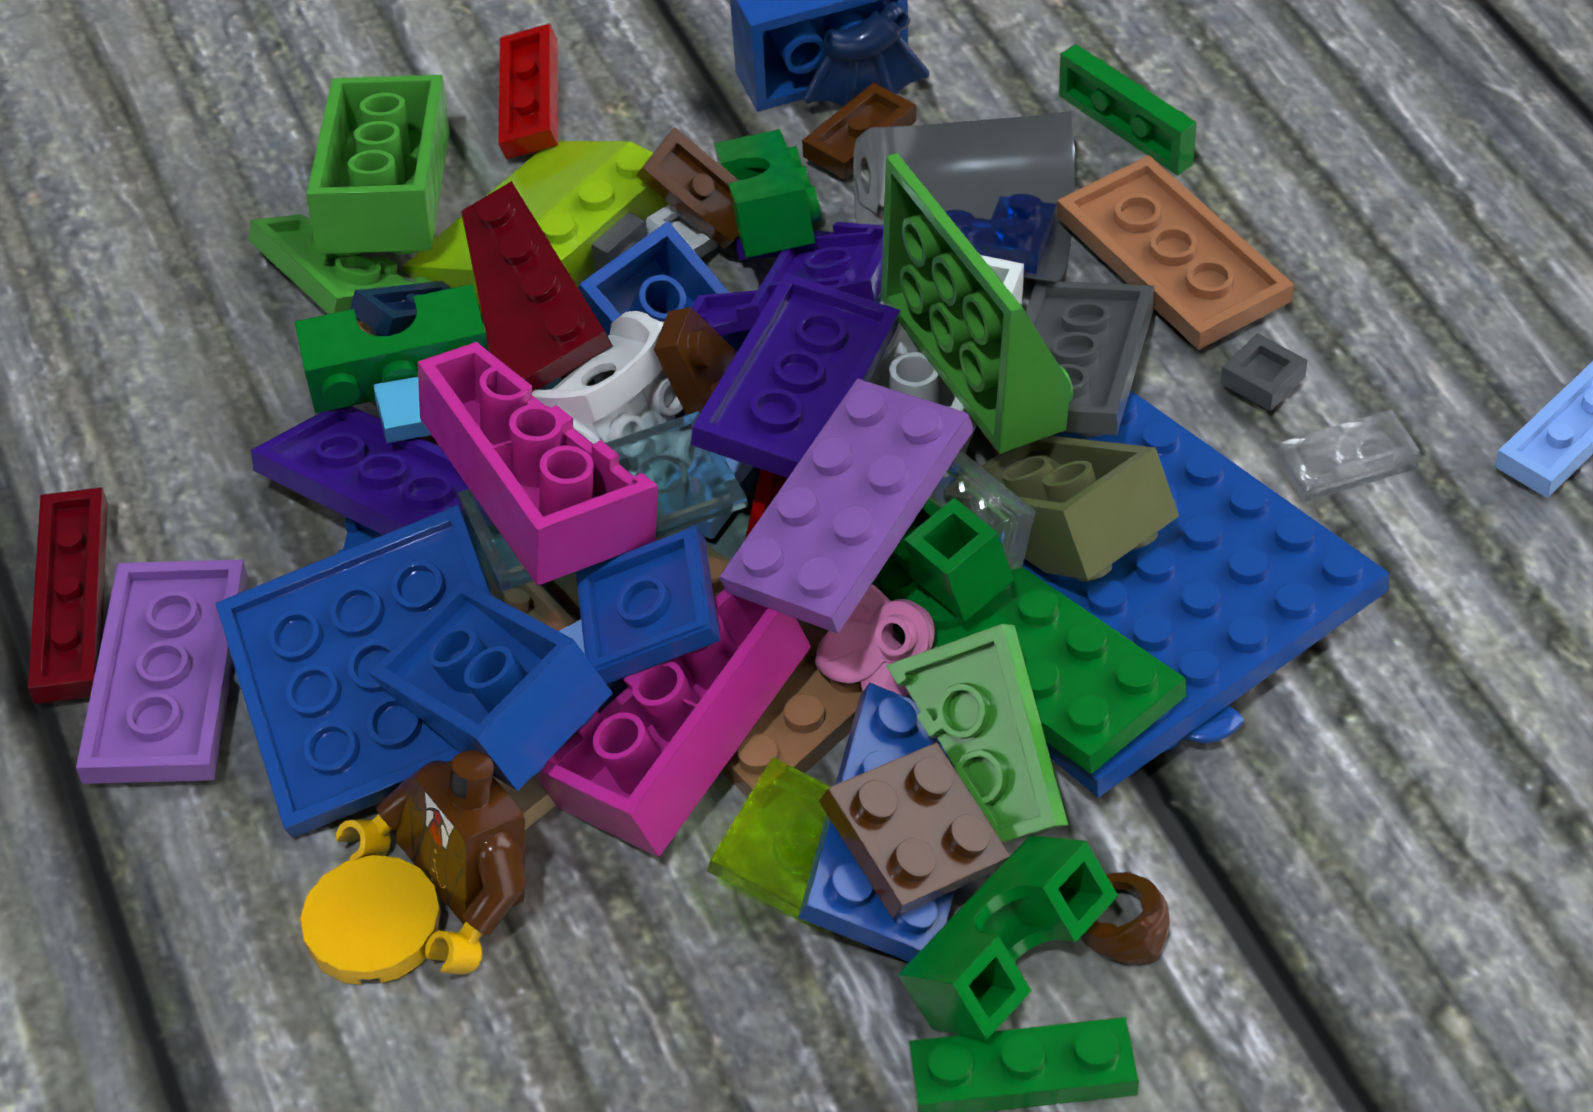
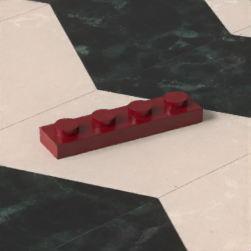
M102 487L40 495L28 690L34 704L91 696L103 629L108 502Z

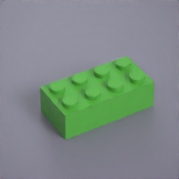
M443 74L332 78L306 194L316 254H336L338 256L350 257L366 252H393L399 255H409L418 251L432 250L450 134Z

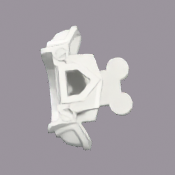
M629 311L624 312L611 324L608 338L613 345L612 347L578 366L553 389L534 390L532 396L551 408L555 405L560 407L573 418V428L593 444L601 440L619 455L625 453L629 461L625 469L634 477L642 472L658 485L659 499L669 484L668 473L663 466L669 460L686 464L698 447L691 445V424L677 422L674 417L683 408L654 352V347L664 322L650 317L647 313ZM594 379L596 384L588 386L587 384Z

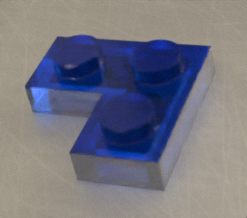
M1015 194L1010 197L1000 196L991 220L975 218L973 214L963 210H948L945 212L980 255L1024 264L1025 273L1036 274L1055 224L1057 204L1042 202L1040 198L1029 194Z

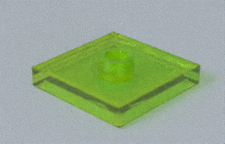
M772 757L711 857L707 872L831 936L833 931L798 918L827 816L819 800L830 786Z

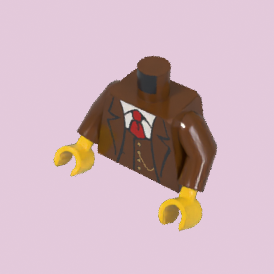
M468 750L460 752L449 762L435 760L427 763L407 777L377 805L376 808L379 814L374 819L345 821L339 826L335 836L337 842L361 840L358 850L349 857V860L370 855L385 856L390 848V831L392 829L397 831L396 843L413 864L421 868L434 884L436 892L463 924L459 932L436 931L427 941L425 947L427 959L445 961L440 969L441 973L468 974L475 971L482 959L480 937L483 934L491 936L511 907L524 902L527 879L525 874V818L519 806L493 777L494 764L491 758L479 751Z

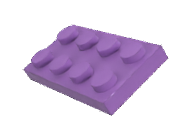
M857 379L720 575V580L726 592L838 634L974 431L969 414Z
M243 559L117 563L76 764V770L82 784L206 781L215 779L233 669L232 656L215 603L246 590L248 574Z

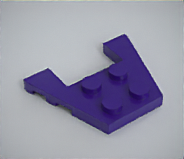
M836 222L832 225L834 232L813 230L815 239L813 244L746 258L739 236H737L734 241L739 260L777 257L761 286L755 291L699 295L691 308L720 336L749 330L755 324L785 273L875 302L881 291L883 225Z

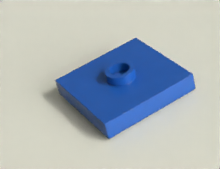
M696 526L576 572L585 655L606 684L721 641L706 542Z

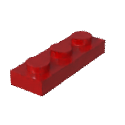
M550 23L500 37L498 145L506 160L525 154H534L540 150L558 145V43Z

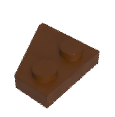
M688 307L668 311L654 347V352L691 426H693L737 351L695 310Z

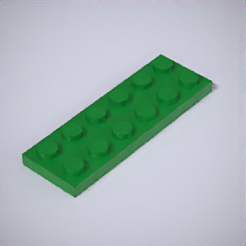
M1008 556L1006 558L1014 581L965 622L888 558L872 582V585L877 587L891 601L896 599L910 600L928 611L935 626V637L931 649L1000 624L1015 625L1046 742L1090 774L1100 768L1186 697L1185 677ZM894 623L893 630L905 638L902 627Z

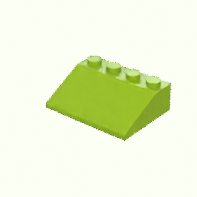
M558 141L557 146L538 151L487 194L489 195L507 183L513 182L577 287L595 273L592 244L628 212L646 221L648 216L669 205L665 199L636 176L653 152L631 141ZM461 216L433 239L432 250L416 253L402 265V271L404 275L413 280L423 276L433 282L443 281L452 288L473 284L478 306L480 307Z

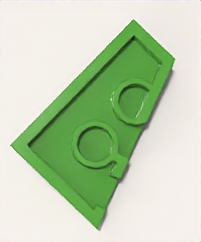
M302 214L255 219L250 222L248 241L326 311L327 314L350 310L355 290L433 282L423 276L415 278L412 282L396 274L398 263L382 255L370 258L359 254L350 257L338 256L336 254H316L310 218Z
M1000 624L886 665L896 683L905 686L921 711L917 717L929 737H936L954 765L956 772L1003 844H1010L1026 839L1030 835L1035 836L1068 825L1015 625Z

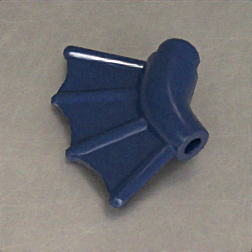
M889 2L880 13L878 11L873 12L854 28L827 30L823 42L825 56L804 94V102L810 104L818 101H831L844 107L873 82L898 94L908 84L920 79H927L930 76V71L899 34L909 26V15L896 2Z

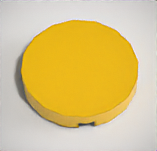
M370 855L345 861L324 874L306 895L300 922L307 952L320 970L343 983L362 985L360 979L372 980L379 978V982L384 983L399 979L421 965L426 959L425 947L428 939L433 933L441 930L439 924L441 911L435 886L421 868L399 857Z

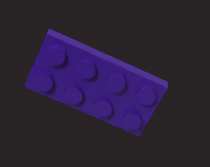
M785 273L693 424L691 445L788 478L855 381L860 379L869 382L898 329L901 310Z
M353 406L321 412L251 450L253 471L382 535L456 505H459L465 515L470 532L491 520L439 446L420 437L386 443L381 420Z

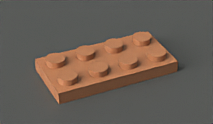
M1149 155L1057 200L1056 217L1127 284L1154 285V309L1198 350L1292 302L1294 284Z

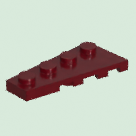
M512 181L461 211L489 351L532 385V392L543 388L613 346Z

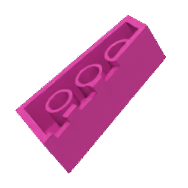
M474 342L418 361L420 419L537 586L656 541L658 485L642 472L634 477L619 465V454L600 440L593 444L573 428V418L557 405L551 408L542 404L532 396V385L479 343Z

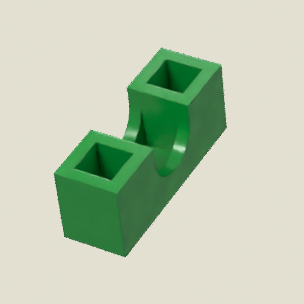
M780 129L714 143L717 163L739 180L728 184L738 236L746 258L815 243L812 222L821 220L815 187L810 186L806 166L801 165L797 146L787 147Z
M473 284L414 296L417 311L414 322L406 330L391 336H374L363 331L357 323L354 309L294 321L315 414L375 401L374 384L418 377V361L474 342L479 343L489 351Z
M929 497L889 557L891 561L964 622L1014 581L998 532L956 498H953L940 509Z
M1030 835L903 968L898 976L931 1029L988 1040L1032 991L1015 961L1028 950L1045 942L1061 940L1076 943L1118 897V894L1087 841Z

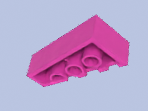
M725 589L714 598L721 641L627 676L623 680L628 688L600 713L596 711L590 721L576 731L577 734L565 743L547 761L544 768L535 775L559 809L657 857H660L811 648L796 618L729 594Z

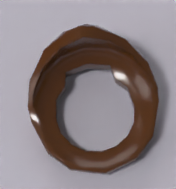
M1130 872L1106 874L1115 890H1131L1138 894L1141 898L1143 911L1134 920L1119 927L1112 923H1099L1095 921L1080 938L1099 955L1130 964L1153 963L1160 956L1169 932L1170 919L1167 901L1155 884L1147 878Z

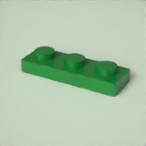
M1074 44L1060 53L1059 97L1147 156H1151L1156 162L1177 176L1193 165L1197 122L1079 45Z
M1126 1017L995 1031L988 1040L964 1035L909 1040V1057L917 1112H991L1137 1096L1139 1080Z

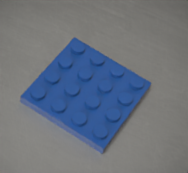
M459 505L215 603L284 830L292 838L380 803L407 777L422 766L435 760L449 762L460 753L458 749L375 682L369 674L462 580L493 596L468 523Z

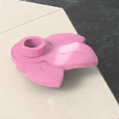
M871 584L840 632L837 634L828 631L820 640L816 651V666L825 676L834 681L843 683H856L860 681L863 691L870 682L909 698L910 694L906 687L896 683L886 665L930 650L935 637L933 619L928 611L917 603L906 599L891 601L877 587ZM894 623L901 626L904 630L905 642L903 645L897 641L894 635Z

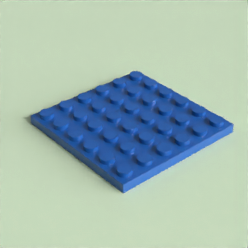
M1131 390L1117 435L1103 434L1097 437H1084L1076 433L1060 432L1052 436L1156 447L1179 517L1159 530L1157 538L1152 543L1138 549H1132L1112 563L1113 568L1108 574L1087 582H1080L1072 577L1045 573L1002 543L1006 556L1186 678V697L1092 774L1046 742L1050 758L1097 798L1385 594L1389 589L1390 573ZM943 500L939 504L935 503L940 509L946 505Z

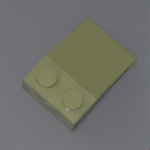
M1049 436L998 454L941 492L945 504L956 498L997 531L1001 543L1045 573L1072 577L1080 582L1092 581L1105 576L1112 570V563L1132 549H1138L1152 543L1157 538L1159 530L1179 517L1156 447L1060 436Z

